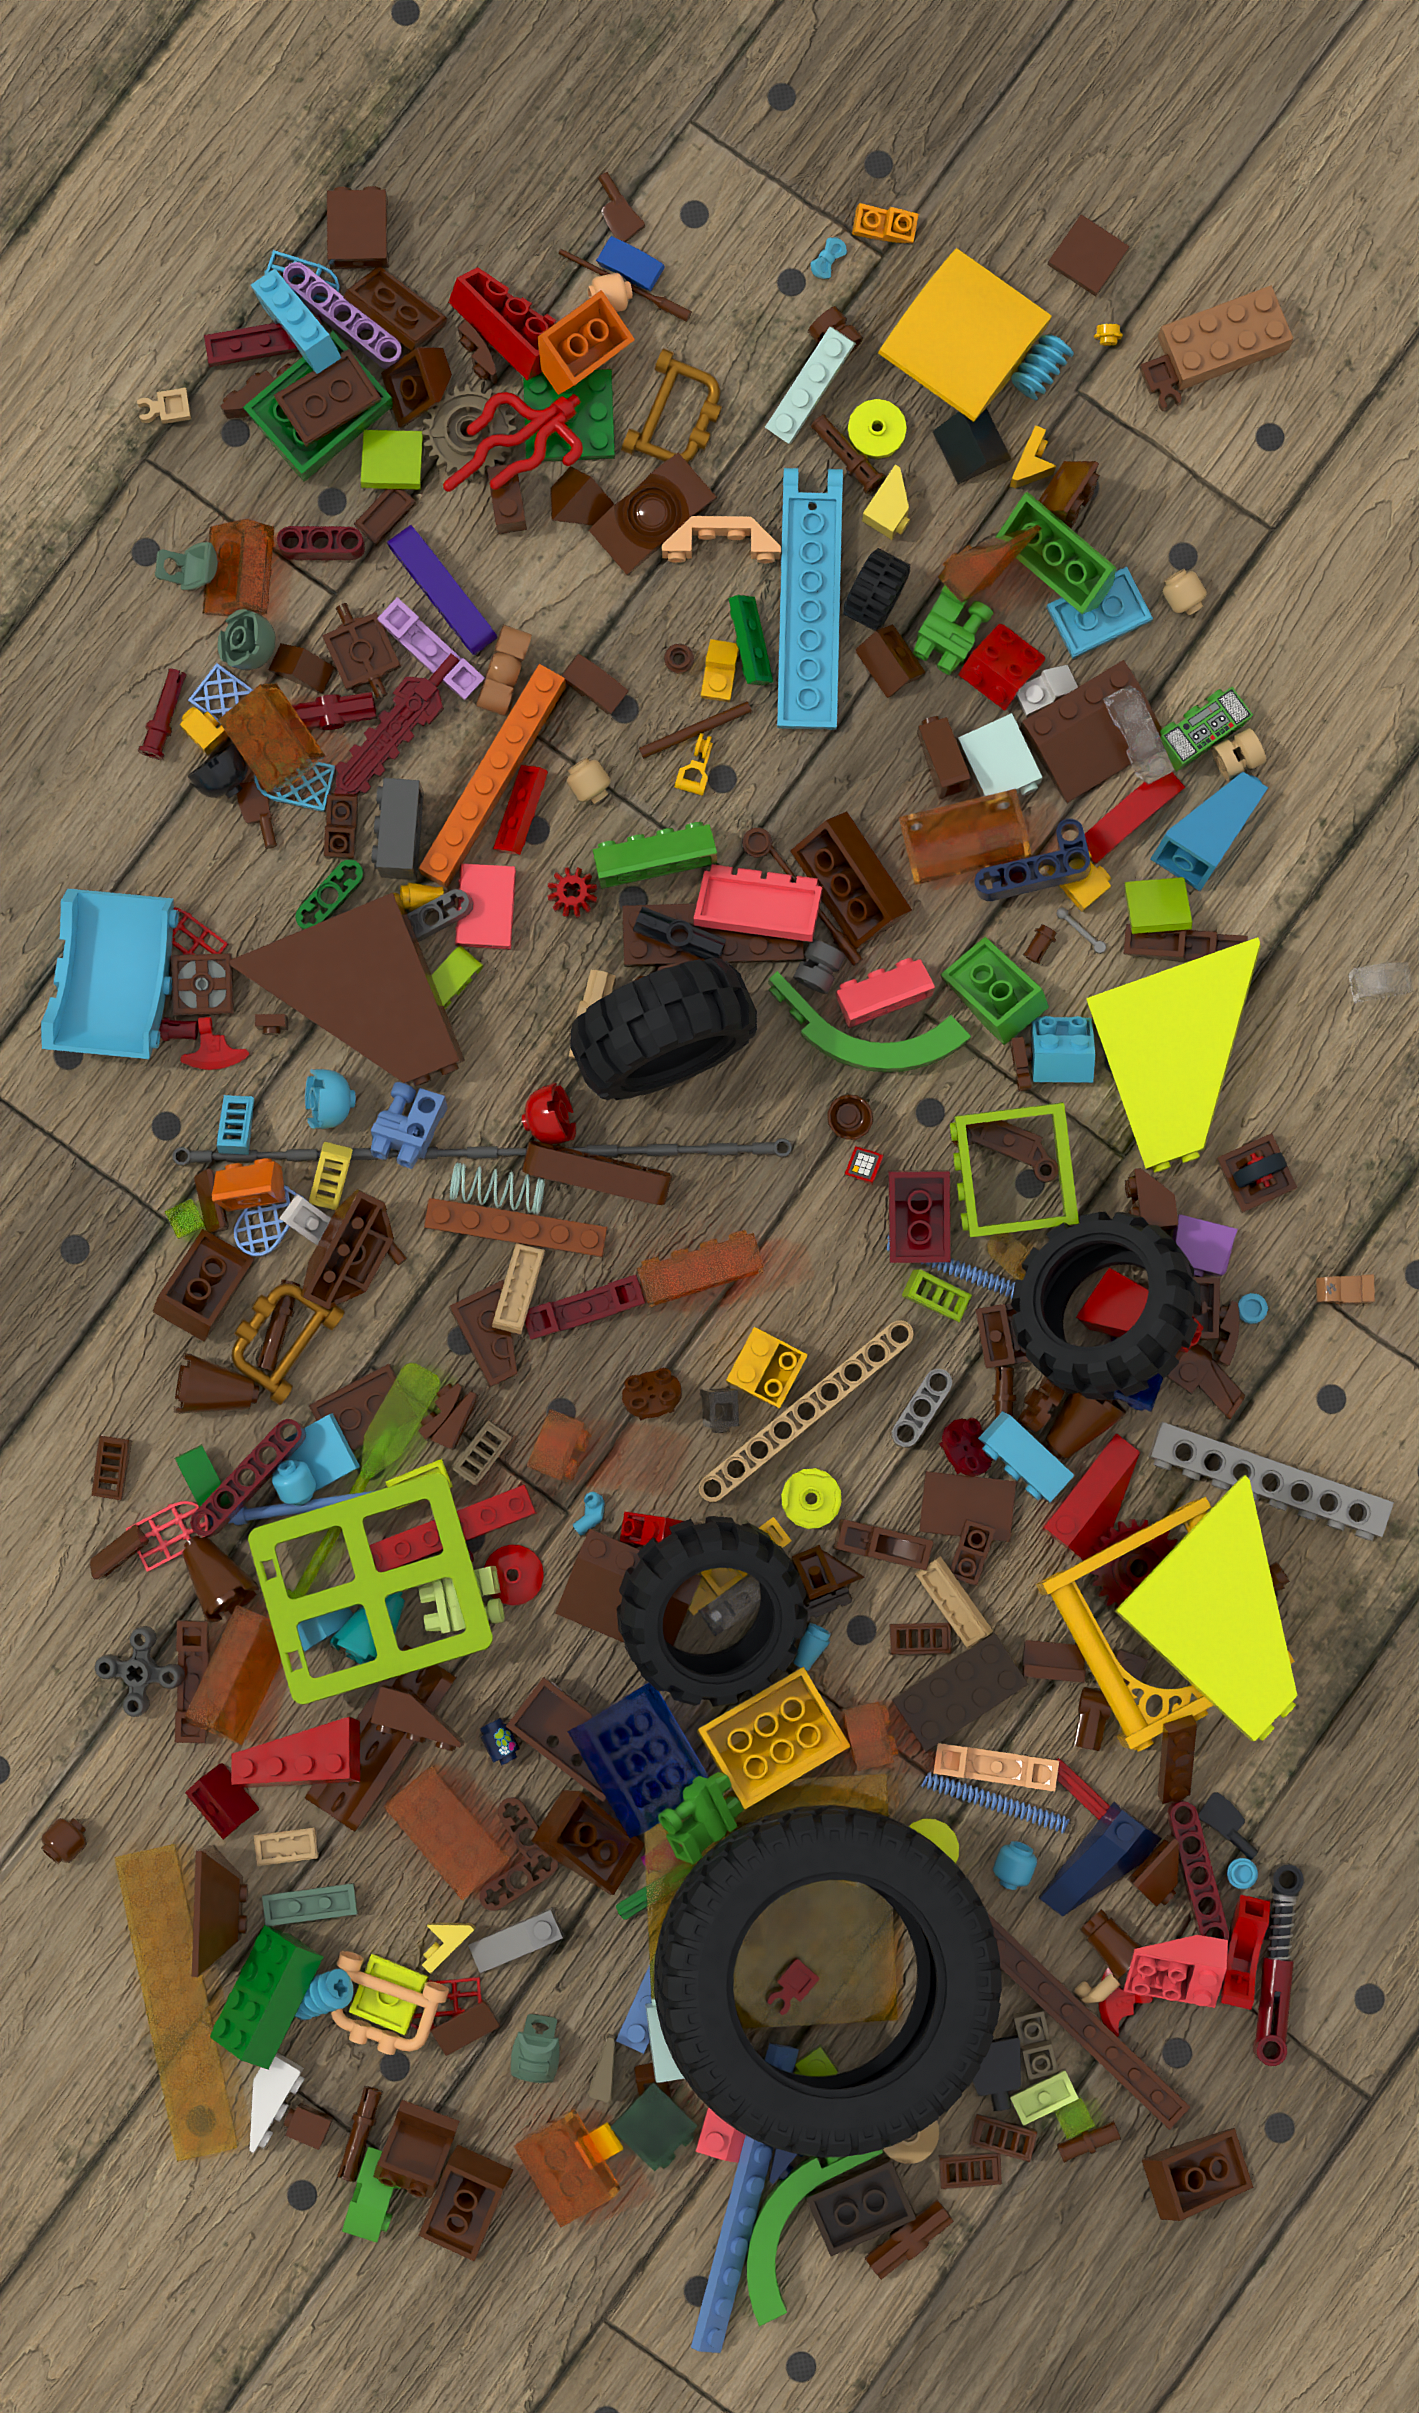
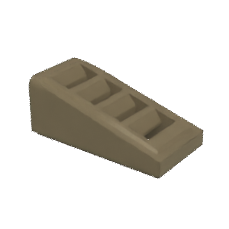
M487 1421L452 1470L478 1487L512 1440V1437L490 1421ZM488 1431L502 1441L499 1446L485 1437ZM481 1441L495 1451L492 1456L478 1447ZM474 1451L487 1460L485 1465L471 1457ZM468 1461L478 1468L480 1472L476 1475L464 1467V1464Z
M612 2034L606 2036L587 2093L589 2097L611 2104L613 2094L616 2042L615 2036Z

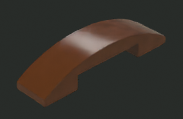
M177 1620L176 1651H178V1665L183 1668L185 1678L184 1682L177 1687L175 1743H206L210 1685L208 1621Z

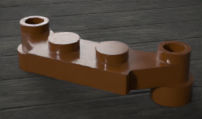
M1002 1120L966 1125L968 1146L978 1144L1029 1165L1040 1182H1051L1058 1175V1164L1055 1160L1048 1157L1041 1144L1043 1137ZM951 1141L958 1148L957 1141ZM1040 1168H1049L1050 1175H1042L1040 1172Z

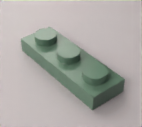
M354 1883L262 1896L266 1926L358 1914Z

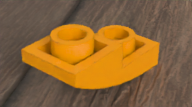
M859 203L856 207L852 235L881 241L912 244L919 214L894 207L885 210Z

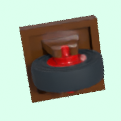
M1272 1133L1216 1158L1241 1213L1298 1188Z

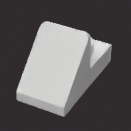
M1068 665L1043 670L1041 676L1026 682L1016 697L1025 716L1028 717L1078 688Z
M296 1194L279 1218L315 1245H318L331 1220L329 1216L298 1194Z

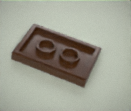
M381 266L376 267L347 289L343 297L411 351L444 327L448 319Z
M350 348L340 354L341 359L320 373L316 374L313 370L274 395L275 400L305 447L310 446L382 401Z
M390 1364L309 1405L316 1421L333 1413L352 1451L417 1418Z
M925 1471L919 1532L961 1537L965 1522L968 1519L995 1528L993 1540L1010 1542L1016 1481Z

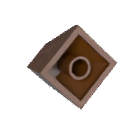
M416 348L381 373L387 393L392 397V409L399 428L405 427L440 403L452 376L443 348Z
M1167 1835L1146 1860L1127 1878L1156 1907L1160 1903L1165 1906L1176 1894L1173 1889L1178 1885L1179 1842L1174 1837Z

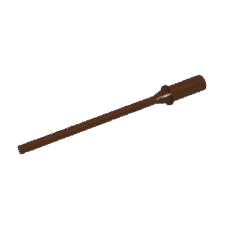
M560 249L558 253L601 276L610 274L563 249ZM631 284L633 292L652 301L658 307V310L662 309L685 322L689 320L692 311L666 299V296H654Z
M772 846L770 850L771 855L786 874L792 875L791 881L796 883L797 877ZM819 907L818 916L831 931L834 939L833 943L838 945L853 966L860 963L863 958L846 938V934L836 929Z

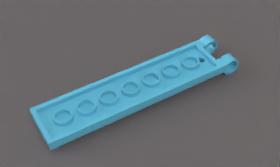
M784 468L777 728L837 730L843 469H828L827 493L798 492V468ZM814 503L817 507L815 510H810L808 505Z

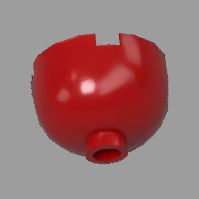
M552 1083L535 1090L526 1102L525 1114H522V1123L525 1130L531 1131L537 1140L546 1144L565 1143L574 1140L576 1136V1122L571 1124L569 1122L568 1112L574 1113L571 1102L564 1088L561 1085L556 1086L557 1083Z

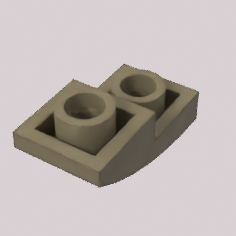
M1043 2008L1012 2014L1016 2032L1020 2039V2048L1028 2079L1031 2080L1059 2073Z

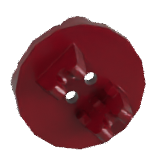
M972 1417L969 1419H956L950 1422L944 1428L942 1442L939 1445L943 1448L947 1459L955 1468L954 1470L957 1475L962 1473L975 1477L985 1473L991 1467L993 1459L982 1450L985 1444L978 1438L984 1431L980 1422Z

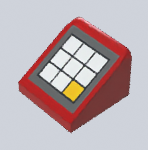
M855 1146L844 1175L873 1185L884 1155Z

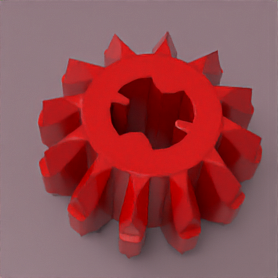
M567 867L565 868L566 877L563 878L559 873L554 874V878L559 884L548 883V889L554 891V893L547 895L548 901H557L553 905L555 912L564 907L563 917L568 918L570 910H574L575 917L580 918L579 909L581 907L587 913L591 911L590 906L586 902H597V897L590 893L597 891L598 888L596 884H589L592 880L591 874H587L581 879V868H577L575 875H571L570 868ZM569 887L572 890L578 888L577 898H575L572 895L568 898L566 897L568 896L567 889Z

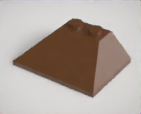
M207 1845L196 1850L192 1977H199L208 1971L241 1940L242 1934L247 1932V1915H242V1905L248 1901V1884H243V1876L214 1845Z

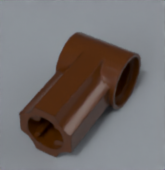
M1083 1687L1078 1707V1714L1080 1716L1076 1728L1074 1746L1100 1751L1105 1723L1109 1719L1112 1710L1101 1690Z

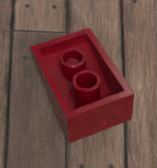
M888 1170L890 1263L951 1262L950 1171Z

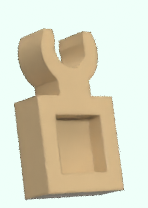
M186 388L157 392L158 401H152L149 398L137 400L139 408H150L148 414L139 415L142 423H150L157 416L161 417L162 424L192 419Z

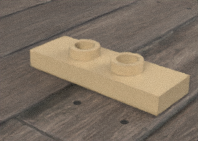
M516 1243L492 1327L522 1334L545 1250Z
M941 1556L928 1564L926 1571L919 1570L915 1573L967 1649L993 1632Z

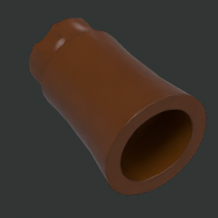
M1102 1909L1080 1928V1931L1088 1937L1086 1940L1098 1952L1116 1980L1129 1970L1134 1949L1143 1947L1128 1935L1112 1917L1109 1918Z

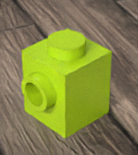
M821 2044L795 2062L798 2068L794 2071L795 2074L828 2076L838 2073L837 2066Z

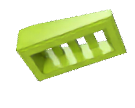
M914 1269L902 1293V1297L956 1322L961 1321L972 1297L971 1294L921 1269ZM923 1280L925 1282L918 1295L916 1294V1292L921 1281ZM932 1285L936 1286L931 1299L928 1300L926 1299ZM943 1290L947 1291V1294L942 1305L940 1306L938 1305V1302L943 1293ZM954 1295L959 1296L953 1311L948 1310Z

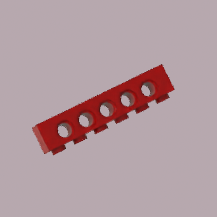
M526 1485L511 1489L457 1511L465 1541L537 1514ZM432 1520L370 1545L377 1571L385 1572L443 1551V1546L436 1522Z

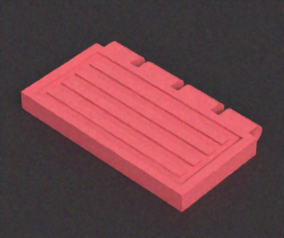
M712 864L711 870L704 871L694 915V926L812 942L822 897V887L818 886V878L797 876L796 883H792V875L768 872L766 879H763L762 871L738 868L737 875H733V867Z

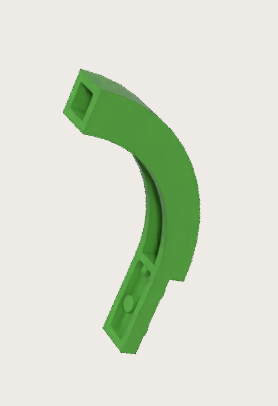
M778 971L768 980V984L771 986L768 991L779 1003L784 1000L792 1008L789 1013L800 1025L803 1022L807 1024L801 1030V1036L824 1055L853 1068L884 1073L915 1070L945 1059L969 1042L971 1035L950 1015L927 1033L905 1041L879 1043L857 1039L827 1023Z
M882 2149L854 2156L825 2157L826 2163L822 2165L818 2157L811 2156L795 2166L782 2182L779 2181L770 2192L755 2220L747 2254L749 2297L759 2326L787 2313V2307L776 2278L775 2258L779 2237L790 2213L815 2187L882 2154Z

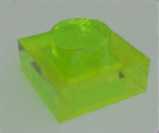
M192 1198L164 1211L177 1239H181L206 1227Z
M1081 2096L1078 2097L1079 2099L1054 2111L1067 2139L1095 2126Z

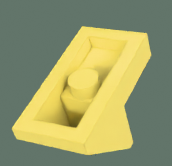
M428 1923L429 1929L443 1944L440 1946L435 1942L423 1954L427 1960L422 1966L431 1974L476 1927L472 1923Z

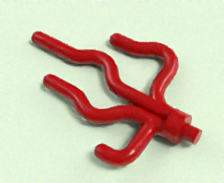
M501 392L491 396L485 403L482 414L468 425L466 429L468 435L474 436L492 421L497 407L502 404L512 406L521 416L531 422L515 434H497L483 439L477 446L474 457L443 483L444 490L447 492L453 491L484 464L490 449L497 446H518L527 441L536 432L534 454L528 459L515 461L491 479L489 483L491 489L498 490L518 473L532 471L538 467L545 458L547 439L555 431L571 446L570 452L562 459L565 466L573 465L581 457L583 445L579 437L565 423L576 415L574 408L580 404L579 398L575 394H572L567 399L560 396L544 410H535L513 393Z

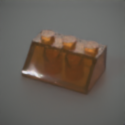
M242 519L210 527L209 543H212L216 551L218 564L214 578L209 584L205 585L202 614L230 616L236 610L243 608L260 615L267 614L270 577L272 574V550L274 547L273 526L250 519Z

